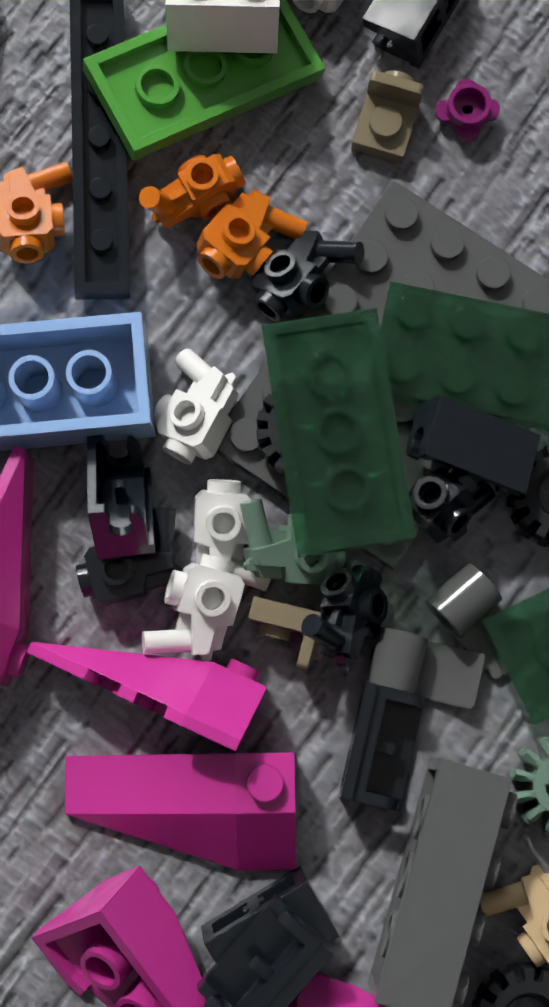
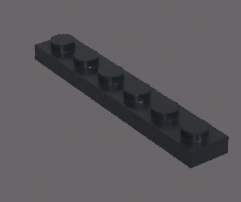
M70 0L75 300L130 299L127 149L82 70L84 58L124 42L123 0Z

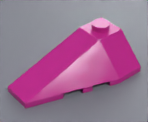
M15 445L0 475V685L6 687L10 686L13 677L21 678L30 654L27 653L29 645H26L25 642L29 634L34 459L25 449Z
M31 642L27 653L94 685L101 686L121 698L154 711L164 718L234 751L240 750L267 691L266 686L258 683L262 672L230 658L227 667H223L215 662L38 642Z
M294 752L65 756L66 815L235 870L296 869Z
M141 866L105 879L37 930L31 937L64 982L80 997L88 989L107 1007H205L204 1003L207 999L197 991V984L202 979V976L178 918L160 893L157 884L147 876Z

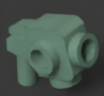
M262 499L249 500L239 504L249 547L243 548L245 557L243 567L245 571H254L255 577L273 578L278 582L321 585L327 574L344 567L345 547L342 541L336 540L337 535L331 528H321L322 516L288 514L287 525H278V530H269Z

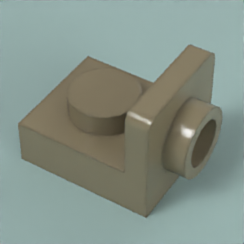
M373 70L369 79L364 105L352 139L351 150L402 165L420 108L424 85L415 82L411 76L400 71L390 70L384 73Z
M254 596L248 619L249 622L260 624L257 632L258 635L291 642L293 633L304 635L301 625L305 617L310 614L321 616V612ZM304 635L296 668L307 671L310 659L321 662L323 656L320 653L321 644Z

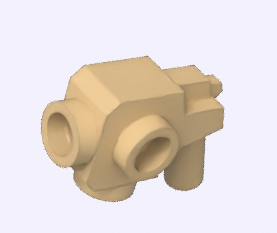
M536 865L532 866L530 875L521 877L522 881L482 893L480 904L485 917L515 908L519 910L527 923L522 926L525 932L516 938L538 968L545 962L549 963V873L545 874L540 866Z

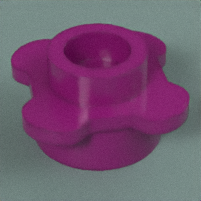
M470 79L459 81L450 93L449 99L439 101L435 109L436 118L440 122H448L457 130L458 138L464 142L475 141L479 137L480 129L488 121H495L500 113L499 103L491 99L484 87ZM470 107L473 112L467 115L462 109Z

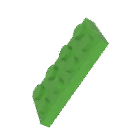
M280 0L277 53L168 51L167 27L165 24L84 58L82 70L134 161L318 81L323 77L325 66L287 0Z

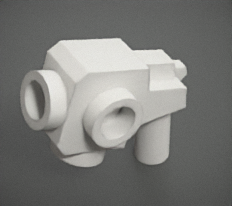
M184 349L176 357L175 364L193 380V383L187 393L176 389L173 396L170 394L164 395L155 407L154 422L158 433L166 440L162 450L174 459L191 465L196 456L204 460L214 457L233 422L228 414L239 395L235 390L239 380L233 373L224 375L215 366L210 367L191 349Z
M227 479L207 480V490H201L195 495L193 538L194 542H196V564H200L202 553L236 562L233 574L241 576L245 585L266 591L271 578L255 577L254 571H245L243 567L245 562L243 548L244 544H248L239 504L249 501L251 498L245 491H241V481Z
M202 553L200 564L191 563L184 567L183 572L173 570L166 587L164 602L173 605L172 609L179 611L175 630L143 631V654L189 652L192 655H199L203 661H211L213 651L221 650L227 627L234 624L245 586L241 576L233 574L236 562Z

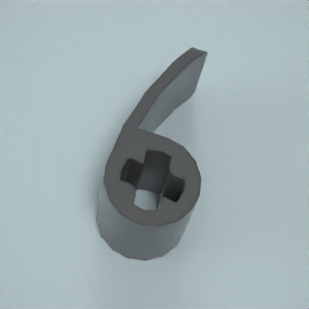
M465 563L425 602L434 616L465 650L485 655L483 670L492 678L498 679L534 645L535 641L499 604L502 601V596L493 583L474 565Z
M380 627L366 682L418 694L428 700L472 709L477 697L485 655L479 652L428 641V638L413 633Z

